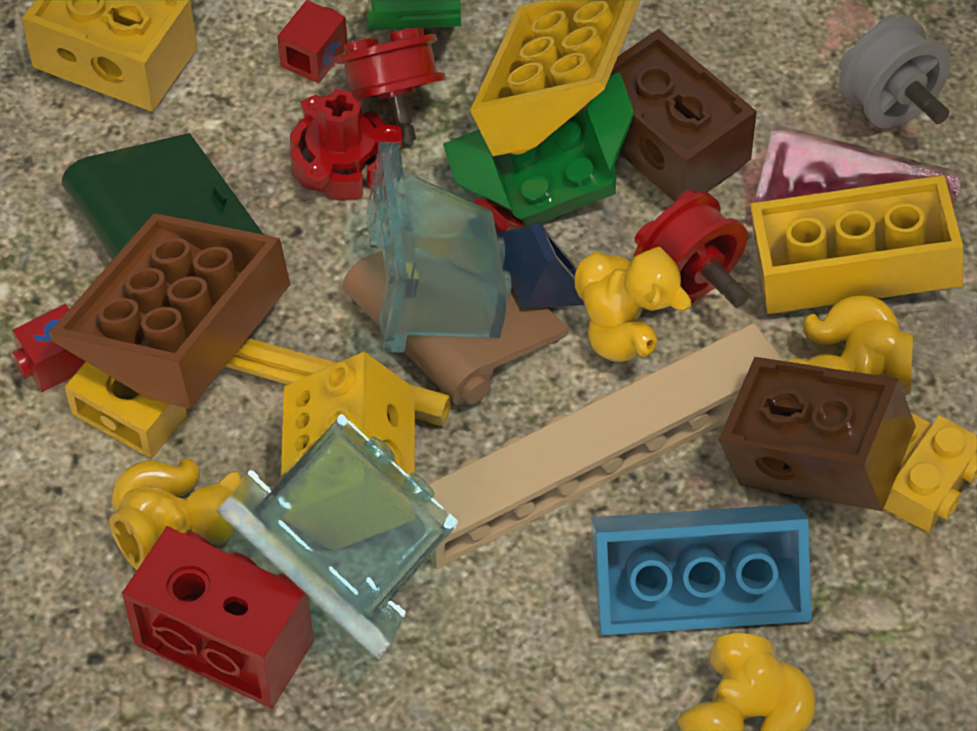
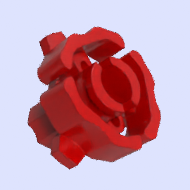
M335 89L333 93L327 96L319 97L315 94L301 101L300 107L304 118L298 122L290 133L291 171L298 182L307 190L322 192L334 200L360 199L364 194L363 174L361 171L371 156L378 155L377 159L367 167V187L371 190H377L382 187L390 173V150L402 147L401 126L386 125L378 114L373 111H368L362 116L361 102L353 97L351 91ZM305 147L309 156L313 159L311 163L303 158L302 152Z

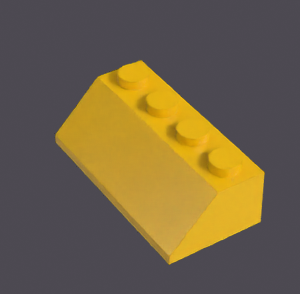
M945 175L750 203L759 275L767 314L835 305L842 299L850 296L864 295L878 299L963 286V243Z

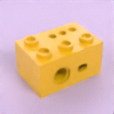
M35 0L22 17L33 68L151 112L155 110L197 49L190 0Z
M365 351L285 385L283 395L279 518L332 552L415 520V388Z

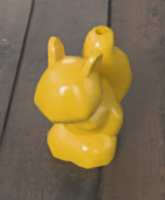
M661 247L644 251L635 256L631 262L623 256L606 255L601 252H593L579 262L575 273V289L578 296L584 301L590 317L588 326L589 342L593 350L602 358L613 362H627L637 356L641 358L648 357L655 351L657 336L653 328L638 320L643 308L653 311L671 306L677 310L685 311L691 307L689 296L680 287L681 276L674 260Z
M850 296L836 303L824 320H820L815 314H810L804 319L803 329L808 340L823 346L845 341L844 350L841 356L822 354L811 357L808 360L790 358L787 362L899 379L903 393L911 394L913 333L900 331L899 322L894 312L882 300L872 296Z
M192 459L180 460L178 466L149 460L139 462L127 468L114 483L111 496L114 513L109 518L110 530L123 556L137 570L166 526L182 533L186 531L195 532L215 546L225 544L241 523L244 503L236 495L242 480L240 472L232 471L225 475L217 484L198 488L185 500L180 498V496L194 489L200 479L199 466Z
M731 633L716 637L715 644L710 648V665L723 675L722 680L718 683V687L715 688L712 701L692 706L680 713L677 719L682 731H745L744 720L759 716L765 717L760 726V731H806L811 725L815 714V690L811 681L801 670L774 657L773 644L769 640L753 634Z

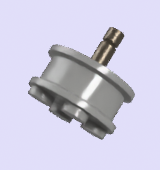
M893 15L884 17L840 59L839 86L841 93L852 104L863 106L867 119L876 127L883 129L895 128L911 121L922 112L926 113L936 124L944 122L949 116V109L936 97L945 85L950 72V53L939 41L926 39L923 27L913 18L906 16L895 17Z

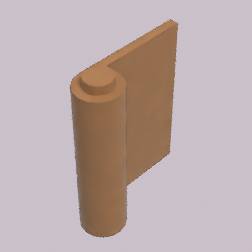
M459 221L366 256L351 267L343 280V289L354 302L458 406L465 404L473 405L485 397L490 389L489 381L494 368L566 337L569 332V328L547 307L522 308L503 264Z

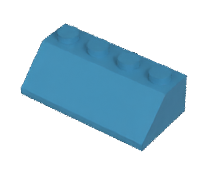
M799 504L591 517L593 568L601 635L812 622L808 518Z

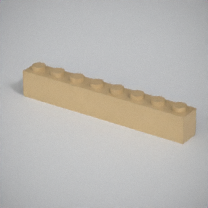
M755 323L738 331H727L716 342L696 352L687 351L680 355L672 364L654 373L645 372L636 377L631 384L611 394H600L592 399L587 406L569 415H558L547 422L543 428L525 437H514L505 442L500 449L480 459L473 458L467 460L456 471L436 481L430 480L415 487V520L406 524L435 568L438 569L726 423L754 356L784 360Z

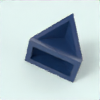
M539 221L530 226L490 235L523 309L584 305V301L578 296L575 289V264Z

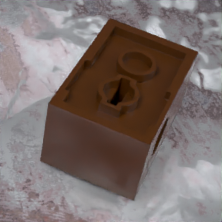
M657 29L617 57L610 76L620 72L635 112L619 154L674 202L687 190H693L696 193L708 191L751 160L757 111L660 29Z
M754 356L720 435L719 442L740 486L883 512L916 425L899 379Z

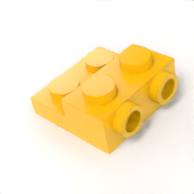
M911 413L916 428L884 509L930 533L940 517L948 520L955 511L962 496V493L958 490L965 480L972 484L977 479V435L940 415L932 424Z

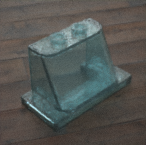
M379 142L366 217L370 248H382L386 285L379 316L384 352L404 353L408 335L500 338L506 313V301L509 300L511 292V276L509 271H503L502 268L505 256V243L503 237H497L492 211L404 171L399 143Z
M340 413L271 487L250 470L238 482L216 511L378 659L393 643L406 614L392 599L451 534L458 521L433 499L435 493L423 478L415 473H411L408 476L393 462L395 455L383 441L374 436L368 439Z

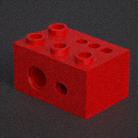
M166 526L122 592L136 646L271 709L277 703L314 643L308 589L304 588L297 579L288 574L279 573L275 575L258 567L253 560L238 552L229 554L211 546L204 537L195 532L186 531L182 533Z

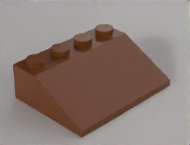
M154 213L49 332L51 341L147 399L191 409L291 285L280 238Z

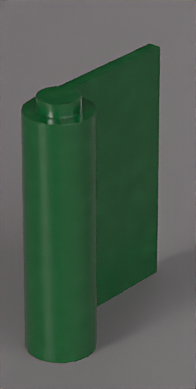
M190 133L79 159L69 166L62 177L63 188L112 259L118 255L154 213L263 234Z

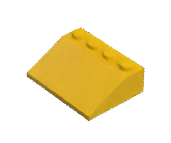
M542 0L518 6L470 109L492 156L507 153L519 155L537 147L605 89L641 0Z

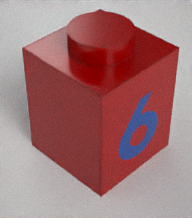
M306 0L277 36L280 66L320 83L336 63L335 57L345 52L344 44L348 43L346 17L332 8L322 7Z
M66 303L12 330L17 350L11 352L12 359L24 379L32 376L41 392L72 378L86 362L51 341L49 332L69 310Z

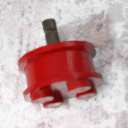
M417 27L390 33L391 42L379 45L378 39L371 38L344 44L345 54L335 57L337 64L345 66L350 91L357 101L378 97L379 100L388 98L394 125L401 126L402 143L417 140L414 126L411 125L413 121L406 94L415 92L417 87L446 80L445 73L437 72L431 44L437 41L436 34L424 35L423 28L417 29Z
M693 190L683 192L655 221L646 223L635 236L637 248L634 257L652 248L661 247L676 263L681 276L680 287L687 293L691 303H694L715 288L722 295H725V298L735 308L742 306L749 298V293L739 283H736V280L730 275V272L734 269L745 250L748 240L747 229L737 219H726L721 214L718 200L710 193H696Z

